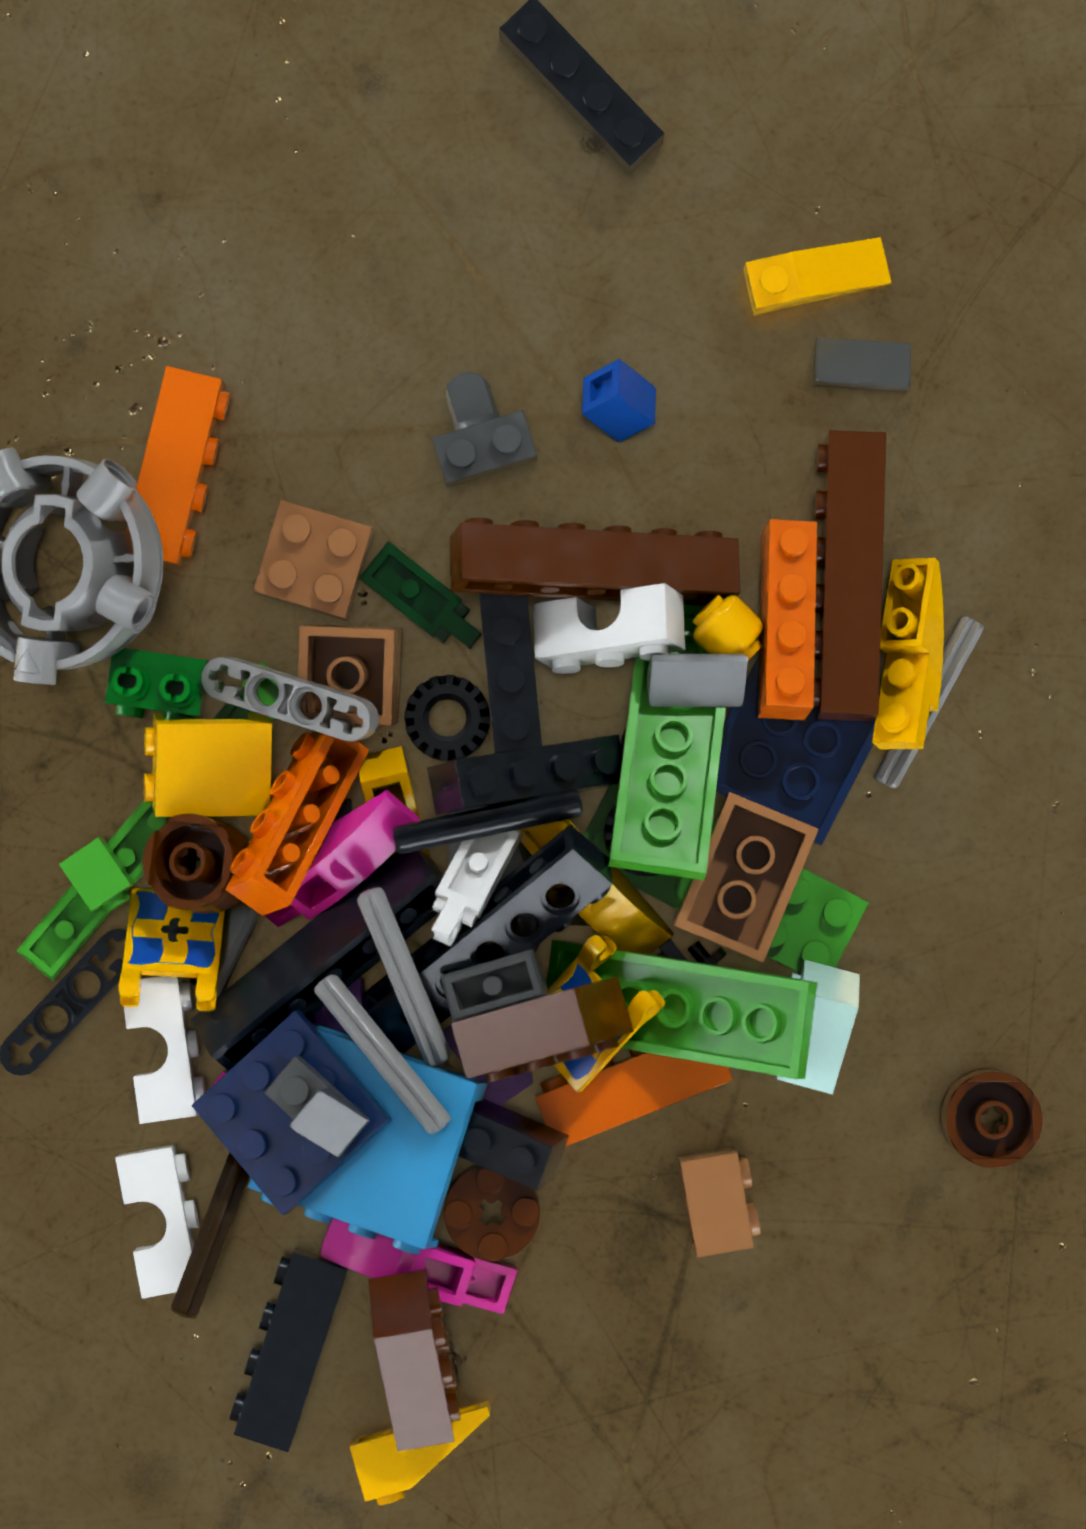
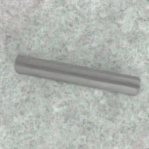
M963 616L959 619L943 649L942 681L938 711L929 712L925 737L984 630L982 624L970 617ZM889 749L875 774V778L888 787L897 788L919 749Z
M380 887L366 890L360 894L357 902L422 1058L427 1066L441 1064L448 1060L451 1051L384 890Z
M336 975L325 977L315 987L316 995L427 1133L435 1134L442 1130L451 1120L448 1112Z

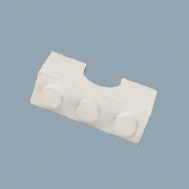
M666 583L621 590L620 613L613 624L602 630H598L596 626V609L578 597L533 603L534 656L536 660L552 668L554 673H577L581 670V666L590 664L608 668L624 665V659L640 657L642 660L650 661L651 656L654 654H669L670 652L685 650L683 595Z
M154 976L141 978L139 1005L137 1007H124L126 1029L152 1028L164 1037L168 1047L167 1059L158 1071L133 1076L139 1124L197 1116L199 1114L191 1105L206 1093L203 1076L195 1077L193 1058L200 1057L198 1032L196 1029L188 1028L186 1011L194 1010L190 981L182 982V977Z
M176 1144L119 1154L115 1157L124 1205L135 1202H149L156 1205L163 1212L166 1219V1232L161 1241L152 1245L137 1247L133 1251L141 1298L175 1293L194 1247L192 1229L199 1228L194 1199L186 1201L183 1182L190 1181L186 1154H177Z

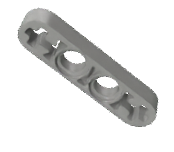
M227 656L212 659L205 665L202 671L201 681L203 688L214 699L344 741H359L369 738L378 727L379 715L377 709L372 702L363 697L237 657ZM228 669L230 677L248 680L244 687L230 685L223 688L224 682L217 679L218 672ZM266 678L273 680L279 689V696L272 705L264 704L258 695V687ZM308 692L317 694L322 703V710L315 719H309L301 710V700ZM358 708L357 716L363 719V725L361 727H354L351 731L352 723L349 720L332 717L335 710L353 712Z

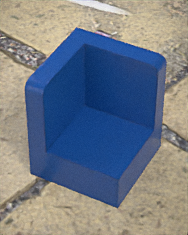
M620 358L584 377L582 414L616 441H623L655 424V387Z

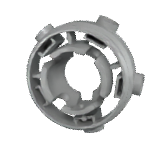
M13 447L0 450V536L12 509L23 508L34 501V505L22 512L11 525L7 536L0 537V548H3L0 558V656L14 663V681L56 685L57 670L81 668L113 656L130 644L148 625L155 613L161 590L164 565L160 533L151 510L136 490L137 483L135 479L123 467L112 460L103 459L99 465L84 459L49 455L21 460L17 450ZM63 474L61 495H43L55 487L51 477ZM83 474L89 476L84 483ZM50 513L59 517L65 515L64 527L71 531L81 547L83 555L81 578L70 595L56 602L55 608L52 606L38 608L34 598L29 595H32L39 589L34 573V557L37 545L45 531L41 524ZM101 520H106L108 523L113 521L127 522L130 532L109 530ZM10 598L12 604L22 614L21 626L38 631H46V637H26L11 619L3 601ZM106 618L115 622L111 630L99 642L80 653L81 642L66 640V632H85L99 628L108 622Z

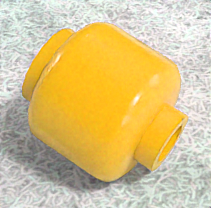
M718 594L692 620L697 626L693 633V639L707 654H745L749 660L763 645L757 639L762 632L763 621L736 595H730L723 599Z

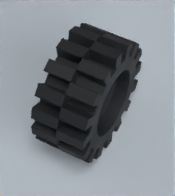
M454 675L435 676L417 686L407 701L404 714L405 728L412 743L421 752L437 760L452 761L472 754L483 743L490 726L489 707L482 692L469 680ZM445 699L458 702L466 713V723L463 729L458 734L449 737L438 735L429 724L431 708L437 702Z

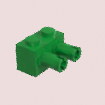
M123 648L111 656L105 703L116 705L115 715L143 719L144 710L163 712L165 719L203 718L206 691L203 688L201 678L202 671L209 661Z

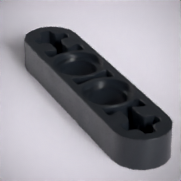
M126 929L110 930L104 934L5 1039L0 1048V1060L8 1072L22 1076L37 1070L119 983L123 965L122 958L115 960L108 968L116 972L112 980L109 979L103 968L91 963V959L97 954L99 960L103 962L112 952V948L108 945L110 940L114 939L117 942L126 938ZM82 971H91L100 980L99 992L89 999L79 996L74 988V980ZM52 1005L63 1008L67 1013V1025L59 1033L49 1032L42 1025V1013ZM32 1024L37 1034L50 1041L51 1045L45 1049L42 1042L37 1043L29 1053L33 1059L31 1065L26 1062L15 1065L11 1060L15 1055L11 1047L14 1043L22 1046L34 1036L26 1031V1028Z

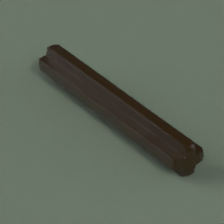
M230 1152L171 1305V1310L184 1318L195 1319L200 1312L250 1176Z

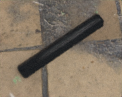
M570 789L397 825L393 828L395 848L398 853L404 854L580 817L583 812L582 801L578 790Z

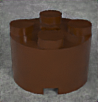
M180 814L167 820L169 821L158 832L155 831L151 835L143 853V873L148 885L152 887L163 903L177 909L198 914H215L235 907L241 902L225 890L233 875L230 872L233 860L249 844L247 837L225 822L198 814ZM196 861H201L200 867L195 869Z
M985 1069L971 1072L953 1083L942 1105L941 1124L947 1141L961 1156L982 1167L1003 1168L1021 1160L1034 1147L1042 1130V1111L1039 1101L1024 1082L1008 1073ZM993 1106L994 1111L1002 1114L1003 1117L1002 1121L995 1122L993 1130L989 1131L988 1126L980 1122V1117L987 1114L989 1107Z
M477 1164L468 1167L457 1176L448 1191L444 1207L446 1228L454 1243L468 1255L492 1262L507 1259L522 1251L534 1237L540 1218V1204L536 1190ZM485 1200L490 1204L495 1203L497 1200L501 1201L503 1205L500 1213L503 1218L499 1221L493 1217L488 1221L482 1218L484 1208L481 1203Z

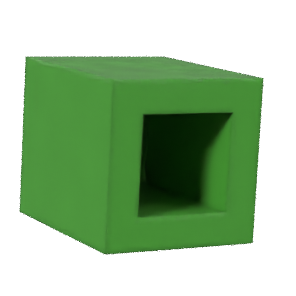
M103 837L96 838L59 864L91 912L103 908L107 914L130 899L126 891L136 885Z

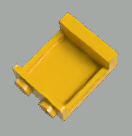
M248 712V719H165L163 713H153V727H145L144 753L145 756H152V773H144L143 795L144 802H152L155 817H174L180 814H198L205 817L258 816L263 810L267 809L271 801L272 722L269 716L257 712Z

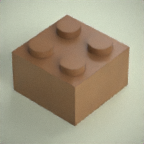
M280 500L253 591L263 597L348 621L360 581L359 577L362 574L373 538V528Z
M312 624L299 626L298 677L363 697L372 702L376 707L379 715L378 725H394L399 720L402 628ZM313 692L306 693L301 700V710L309 719H315L322 710L321 700ZM358 708L353 712L335 710L332 717L349 720L352 724H363V719L357 716Z
M734 1146L678 1155L693 1249L697 1258L754 1248L752 1236L761 1235L757 1208L754 1206V1202L746 1203L744 1188L753 1187L748 1158L746 1159L745 1155L738 1156Z

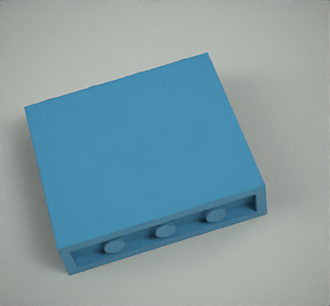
M311 1022L392 1120L299 1204V1206L306 1208L304 1215L324 1223H331L333 1218L350 1223L348 1231L362 1237L375 1239L377 1233L394 1239L393 1247L412 1254H420L421 1249L426 1250L437 1247L439 1240L433 1238L474 1104L476 1101H483L488 1083L475 1077L466 1079L465 1074L439 1065L427 1066L424 1060L399 1052L451 1117L449 1123L442 1130L435 1134H429L348 1034ZM251 1178L248 1188L262 1192ZM262 1192L260 1199L268 1204L273 1205L271 1201L266 1197V1195Z

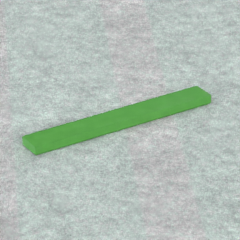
M261 661V663L259 664V665L268 667V666H267L266 664H264L262 661ZM270 678L264 679L258 687L259 698L264 704L272 705L279 696L278 686ZM248 679L241 685L242 687L245 686ZM226 703L213 719H248V712L254 711ZM270 717L271 722L273 723L276 718ZM144 800L108 842V845L135 884L144 875L142 862L148 839L155 831L158 832L169 821L167 820L172 818L155 817L152 802H144ZM71 885L16 951L51 981H54L113 911L107 914L103 908H100L97 911L91 912L75 887ZM133 887L128 889L126 892L129 893Z

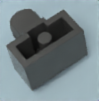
M463 372L452 378L447 384L445 398L453 421L454 431L432 438L447 488L537 461V453L523 410L500 417L487 380L480 374Z

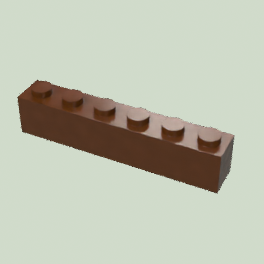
M829 430L826 444H818L816 471L825 473L824 491L816 490L815 519H823V537H817L816 566H822V584H816L815 612L821 613L820 631H815V659H819V678H814V706L818 707V720L875 722L879 712L886 432Z
M470 518L465 520L464 523L461 522L450 536L451 592L553 598L578 597L579 599L621 601V590L666 583L683 595L684 604L706 606L718 594L724 599L727 596H738L741 593L738 538H725L718 531H701L694 534V536L677 535V531L670 528H658L649 531V533L631 532L630 527L621 525L609 526L603 530H586L585 525L580 523H564L558 525L557 528L539 527V523L532 520L515 521L511 525L493 524V521L488 518Z

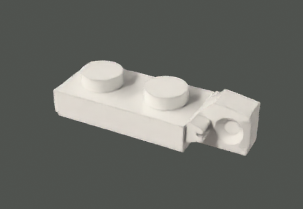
M520 830L461 842L435 891L436 900L433 910L440 914L432 928L434 940L451 947L462 925L465 924L473 927L477 918L481 917L522 838Z

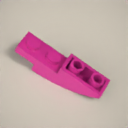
M385 790L331 824L291 905L264 916L277 927L282 926L300 914L311 920L352 891L396 850L393 838V828L395 826L416 822L420 818L388 790Z
M335 1218L328 1224L319 1251L320 1257L371 1278L425 1269L429 1288L438 1287L441 1301L460 1307L464 1303L496 1313H504L518 1271L515 1265L503 1261L492 1262L477 1259L460 1249L439 1243L437 1247L426 1250L421 1249L420 1254H412L393 1247L394 1239L377 1233L376 1238L371 1239L356 1235L348 1231L350 1223Z

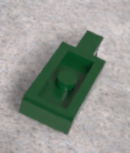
M389 541L359 577L363 583L433 638L437 637L443 643H445L450 635H453L471 649L482 636L480 631L464 619L470 609L462 603L463 600Z

